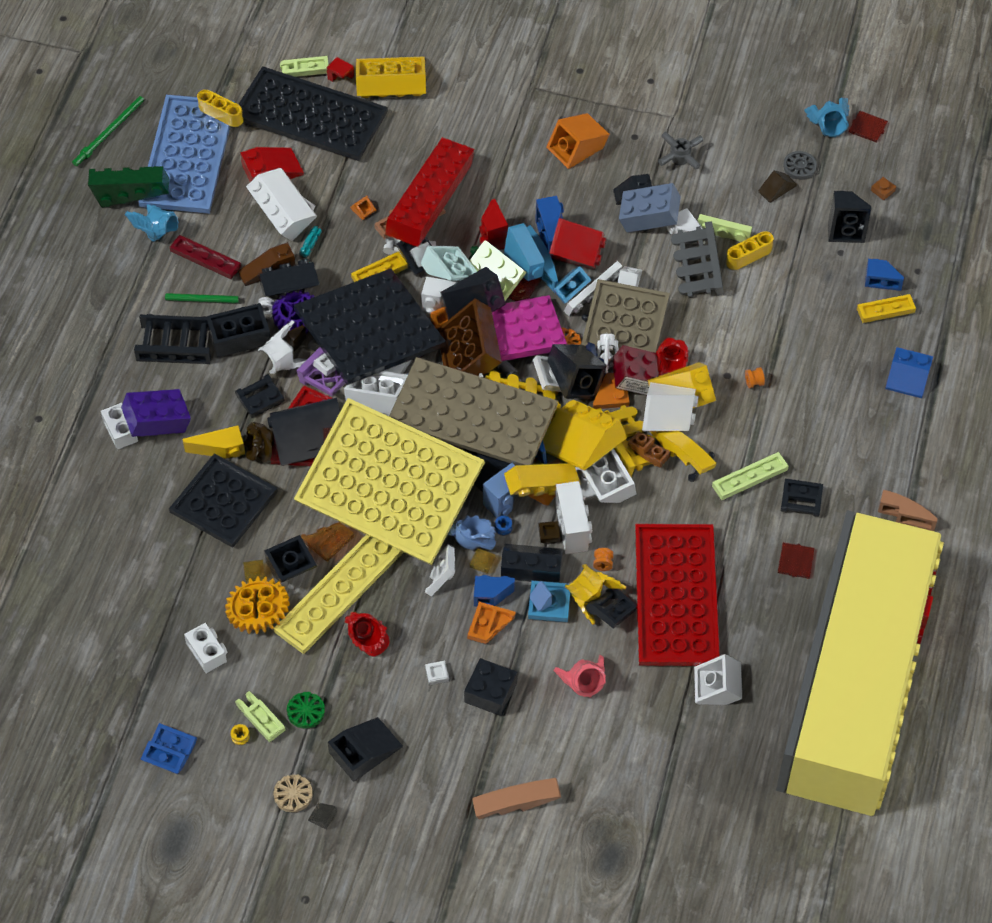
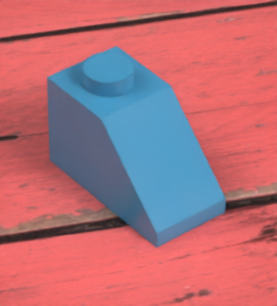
M579 266L567 274L553 291L565 304L586 286L591 279Z

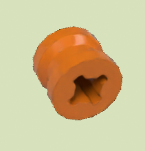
M761 367L753 371L750 369L745 370L748 388H753L755 385H765V377Z
M608 548L596 549L594 551L596 559L593 562V567L599 571L611 570L613 567L611 560L613 559L614 552Z

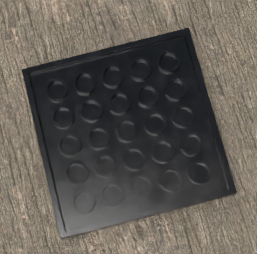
M391 268L294 305V311L347 385L446 346L444 338Z

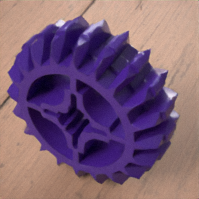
M302 290L299 293L293 291L290 294L286 292L285 296L280 295L279 300H275V305L272 308V319L275 326H278V329L281 330L292 320L294 324L290 330L304 325L294 311V305L311 299L314 295L310 296L309 292L303 294Z

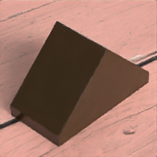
M773 170L758 192L771 203L795 188L797 184L786 173Z

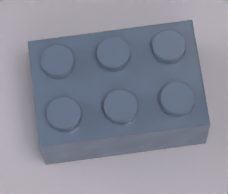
M673 183L623 191L619 221L626 232L676 225L681 196Z

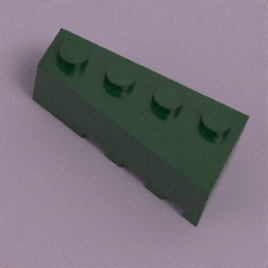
M163 166L139 167V170L126 167L123 170L112 171V168H104V171L89 169L88 186L101 208L169 194V176Z

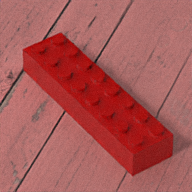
M442 137L387 218L385 235L419 247L470 169L475 149Z

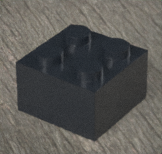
M480 658L464 690V703L502 717L517 685L518 672Z

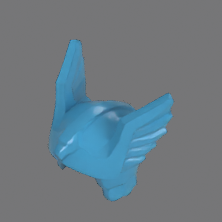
M840 98L839 104L827 101L820 110L816 105L804 109L810 121L819 124L824 136L838 137L849 127L847 121L850 111L848 98Z
M147 205V216L129 211L125 213L133 227L144 231L152 242L160 239L167 232L178 229L179 222L176 214L173 211L161 210V208L155 205Z

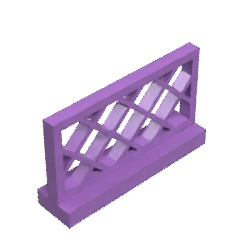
M319 347L297 369L300 383L304 385L309 383L333 396L345 384V381L341 376H338L337 370L333 371L335 372L334 377L325 378V375L313 366L314 360L324 354L323 350ZM322 374V379H312L315 375ZM336 382L331 389L325 385V383Z

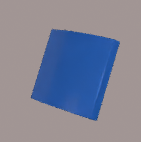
M159 723L152 740L148 741L140 760L179 774L189 758L197 738Z

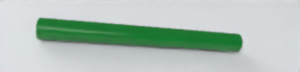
M166 293L165 300L239 303V296Z

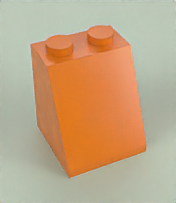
M588 113L558 119L546 148L569 169L603 149L610 134Z

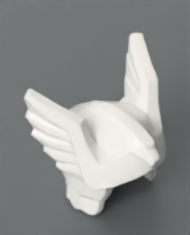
M293 320L279 330L274 337H271L264 346L258 349L259 352H266L273 363V368L269 371L270 374L280 370L299 368L307 360L301 358L293 359L292 346L282 340L294 324Z

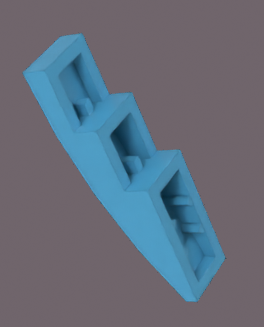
M529 225L527 229L545 261L541 279L553 291L558 284L555 266L543 241L532 226Z

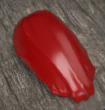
M667 338L660 344L656 351L658 377L686 367L689 350L685 341Z

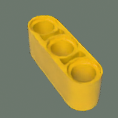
M210 90L198 92V106L201 112L232 127H238L243 123L240 105Z
M763 231L730 247L727 251V267L731 270H738L770 254L773 247V235L770 232Z

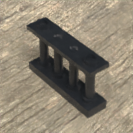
M140 314L141 328H145L143 344L135 345L134 347L136 361L188 364L211 363L210 349L206 347L207 333L210 331L206 316ZM152 329H163L160 346L150 345ZM171 329L182 330L180 346H169ZM189 330L200 331L198 347H187Z

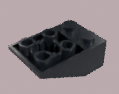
M379 717L346 729L328 741L329 754L353 782L403 747Z

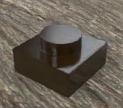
M558 521L538 523L540 543L560 542Z

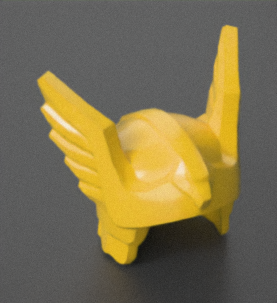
M583 564L581 574L571 584H565V588L570 591L583 614L594 625L593 614H590L586 609L587 602L600 597L603 585L610 589L625 590L627 586L621 584L615 578L608 577V575L601 572H595L587 564Z

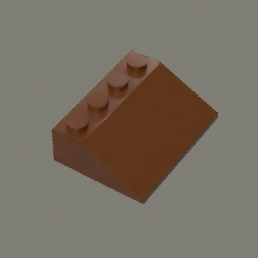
M474 299L437 329L446 341V346L440 348L444 366L479 376L480 373L482 375L489 373L502 362L491 307L479 300Z

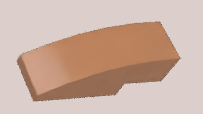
M883 490L878 513L896 516L897 523L930 531L935 530L938 518L930 511L907 497Z

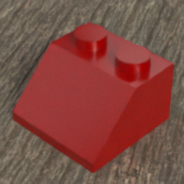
M492 199L481 217V226H479L481 237H479L481 245L486 240L496 249L502 250L505 249L508 224L496 199Z

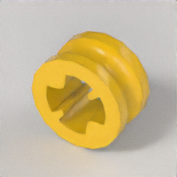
M243 724L235 725L231 729L232 741L237 745L246 744L250 739L248 728ZM239 732H243L244 736L241 735L242 738H237Z

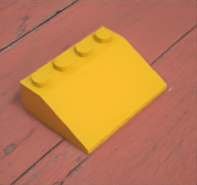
M425 56L356 59L357 96L369 98L371 96L387 97L388 95L403 97L407 94H412L413 96L426 94Z
M573 399L559 409L544 435L543 443L546 453L585 471L627 439L619 419Z

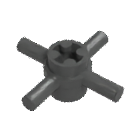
M667 132L662 134V138L671 145L669 154L658 160L660 166L672 160L676 165H684L688 162L695 170L700 167V164L691 156V148L703 142L701 135L688 141L684 138L674 140Z

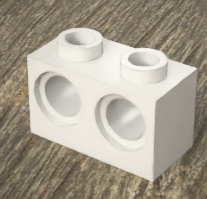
M122 403L101 411L103 422L117 450L138 442L137 436H131L121 409Z
M206 623L184 634L187 646L205 673L227 662L226 654L228 652L223 643L219 644L216 632L213 628L209 629Z

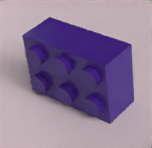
M180 389L126 393L121 406L132 437L185 433L191 420Z

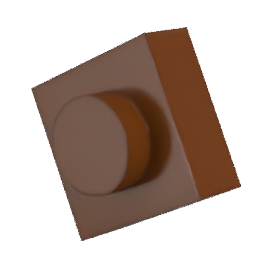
M882 177L871 186L870 191L882 200H885L896 191V186Z

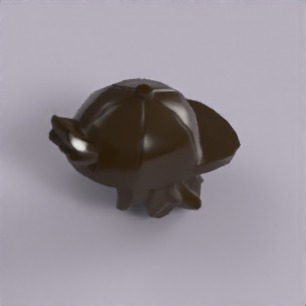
M251 422L246 431L247 439L243 442L248 447L246 457L251 461L259 457L263 462L268 463L272 456L273 434L264 424Z

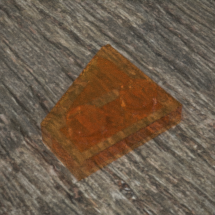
M338 522L329 527L317 529L316 533L307 536L302 534L301 537L306 546L328 562L354 538V532L341 522Z

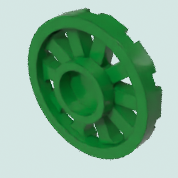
M311 692L298 693L287 704V717L298 728H312L318 725L325 715V706L322 699L317 694Z

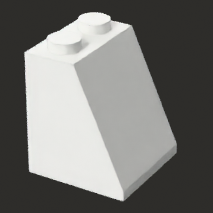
M651 382L647 393L642 430L689 431L690 425L695 423L696 414L692 413L693 407H697L698 396H695L696 389Z

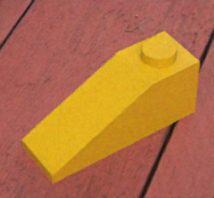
M239 426L182 439L186 453L212 456L215 453L225 459L236 458L245 454Z

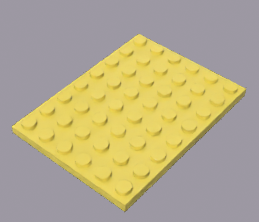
M347 398L294 500L432 565L485 461Z

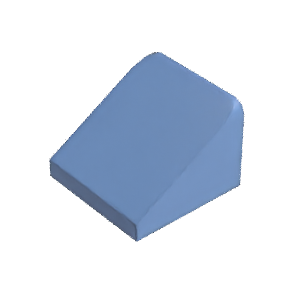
M540 581L530 594V600L538 611H542L551 606L552 594L544 582Z

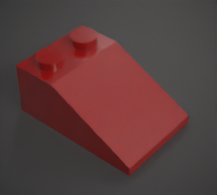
M255 147L240 152L242 167L250 182L258 174L282 168L289 179L304 175L292 148Z

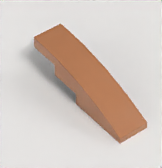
M551 778L499 789L474 797L472 800L476 817L482 819L496 813L504 815L518 809L526 811L561 798L557 779Z

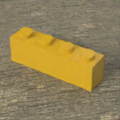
M569 463L517 465L504 473L510 495H519L520 497L529 494L539 496L544 493L555 495L556 484L577 481L580 483L575 466Z

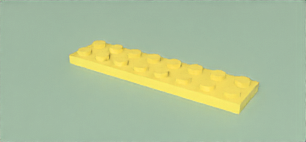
M365 535L285 616L286 618L280 621V625L277 624L274 627V633L302 654H305L404 552Z

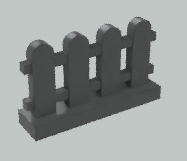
M712 221L705 222L706 228L704 229L698 226L694 231L683 232V230H678V233L671 237L672 244L675 246L680 245L681 250L674 252V260L676 262H683V266L677 268L676 275L680 279L685 278L686 283L679 285V293L681 295H688V298L693 297L695 293L706 292L708 295L711 294L712 290H716L717 295L724 294ZM708 240V245H704L703 241ZM699 242L698 247L685 249V244ZM706 257H710L711 261L706 262ZM695 259H701L702 263L688 265L687 262ZM713 273L714 278H709L708 274ZM704 275V280L690 281V277Z

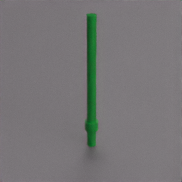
M139 96L87 147L85 146L72 161L73 165L77 167L84 159H88L92 152L144 102V98Z

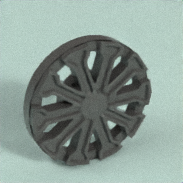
M795 151L785 157L783 167L785 173L790 175L791 178L804 180L814 175L817 162L811 154L804 151Z

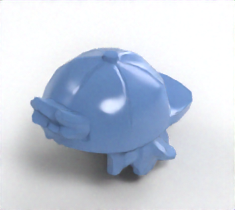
M467 515L463 520L453 524L448 535L455 537L459 545L470 550H475L479 547L492 550L496 544L494 538L496 533L495 527L491 526L489 520L479 519L478 515L471 518Z

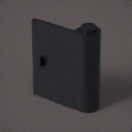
M337 397L270 413L267 421L269 428H273L281 466L316 458L341 412Z

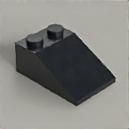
M488 267L482 268L440 292L448 320L474 299L491 307L492 312L506 305L498 275Z

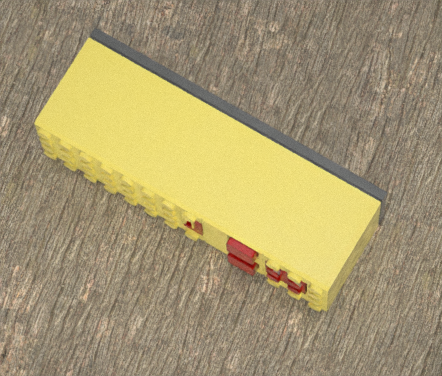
M847 510L793 717L776 791L784 793L786 790L787 794L873 816L876 809L880 810L889 783L891 767L900 736L899 732L903 723L908 693L916 662L912 660L913 656H918L924 629L929 618L933 601L931 593L944 542L940 541L941 534L938 532L861 513L854 515L855 512Z

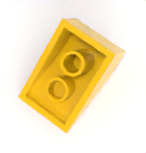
M699 362L647 380L649 386L652 382L696 389L695 396H698L697 407L716 401L707 365Z

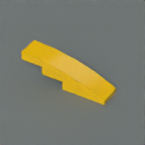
M649 431L663 448L671 451V457L678 456L686 466L691 464L699 474L715 468L716 462L682 432Z

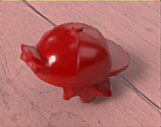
M351 612L350 615L345 617L344 622L348 623V635L352 643L359 647L361 651H364L369 656L376 657L388 648L390 639L386 633L387 627L382 625V621L366 613Z

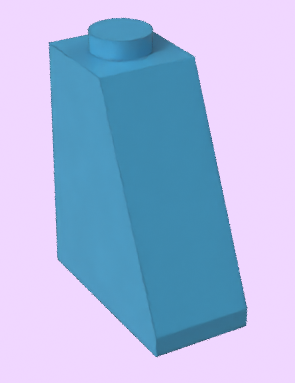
M522 223L508 227L504 255L527 272L524 275L527 281L542 277L545 261L526 225Z

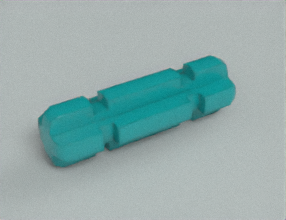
M314 226L311 229L310 235L308 234L303 247L299 251V254L303 257L309 256L311 249H313L318 240V236L322 232L318 226Z

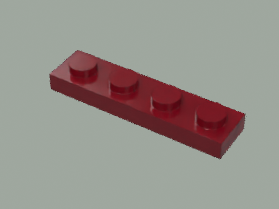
M181 235L170 246V252L229 279H232L241 268L240 262Z

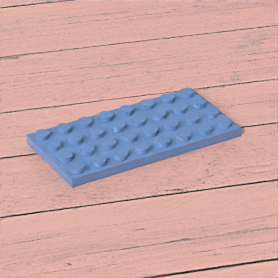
M166 95L148 167H164L169 176V194L139 200V207L147 208L149 204L167 210L210 214L230 126L201 112L197 97Z

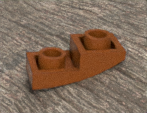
M638 431L628 442V446L642 458L661 468L671 457V451L654 444L655 438Z

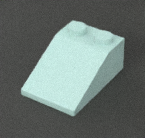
M427 246L421 261V265L429 275L447 280L461 281L477 272L460 248L454 246Z

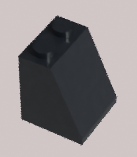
M553 344L547 361L563 396L566 399H595L607 365L583 345Z

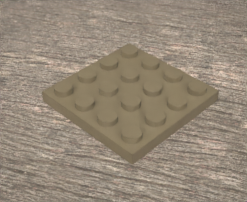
M598 279L581 345L585 347L588 342L593 343L597 351V341L600 340V335L614 334L615 340H618V349L625 345L656 353L670 293ZM613 347V350L610 352L615 355V350Z

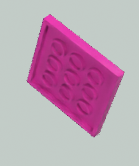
M550 295L506 303L503 307L492 312L502 361L549 353L553 344H567Z

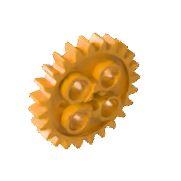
M257 576L256 581H252L249 578V583L246 584L242 581V587L235 586L236 592H229L231 597L226 598L228 604H225V612L230 624H233L235 629L239 627L240 632L246 629L248 634L252 630H255V633L258 634L259 629H262L265 633L266 627L274 629L273 624L280 625L279 618L285 619L284 613L289 612L287 607L290 606L288 593L285 587L281 586L280 582H275L274 578L269 582L266 576L262 581H260L259 576Z

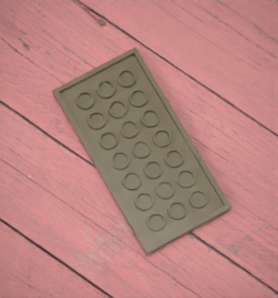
M416 357L389 417L448 444L508 463H514L515 465H532L557 408L558 401Z

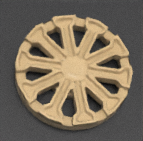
M293 774L284 776L277 782L273 795L275 803L280 809L286 812H299L310 804L313 790L310 782L305 777ZM301 799V800L305 801V803L302 804V803H300L299 800ZM293 803L297 805L295 808L292 807Z

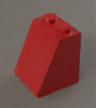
M559 218L549 254L553 260L595 270L596 266L600 265L602 255L599 254L601 248L605 247L606 238L602 231Z

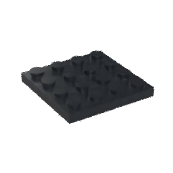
M214 453L170 506L169 512L233 548L278 490L277 487Z

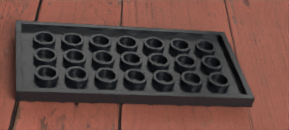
M264 66L261 67L238 104L242 108L243 123L357 161L362 157L388 112V107Z

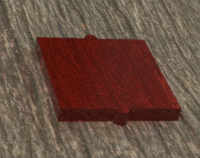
M859 111L856 118L852 120L853 124L849 129V133L877 143L881 134H884L888 121Z
M783 542L778 573L790 575L792 578L796 576L810 579L815 548L801 546L799 543L795 545Z

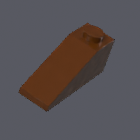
M287 242L270 248L241 268L238 273L244 285L247 286L260 281L258 273L262 272V268L272 266L273 269L280 268V264L284 263L295 265V257Z

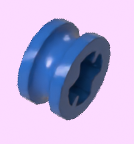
M499 516L495 520L496 533L508 535L512 531L511 518ZM502 523H506L505 528H501Z

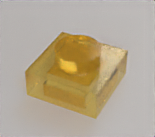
M477 548L470 562V568L488 574L495 560V554Z
M263 559L243 562L246 583H249V578L252 581H256L257 576H259L260 581L264 579Z

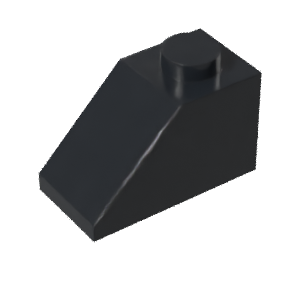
M650 175L630 176L615 187L613 193L616 205H621L623 191L652 187Z

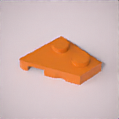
M479 602L467 639L487 644L515 618L516 612Z

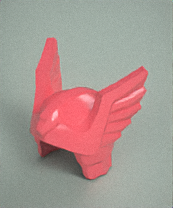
M599 655L598 663L582 659L570 671L566 672L557 667L553 670L575 693L584 697L591 698L606 683L604 656Z

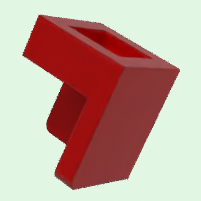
M338 57L326 67L327 79L332 82L338 76L341 78L347 76L350 79L354 77L353 65Z

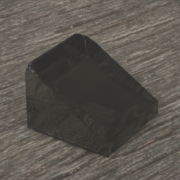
M318 803L308 821L327 830L337 813L336 807Z

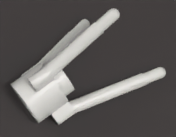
M601 334L600 340L597 341L596 352L598 357H600L601 348L604 351V364L607 365L605 373H608L609 351H612L614 347L616 354L619 350L618 340H615L614 334Z

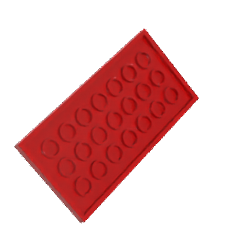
M635 524L639 666H698L719 657L713 524Z

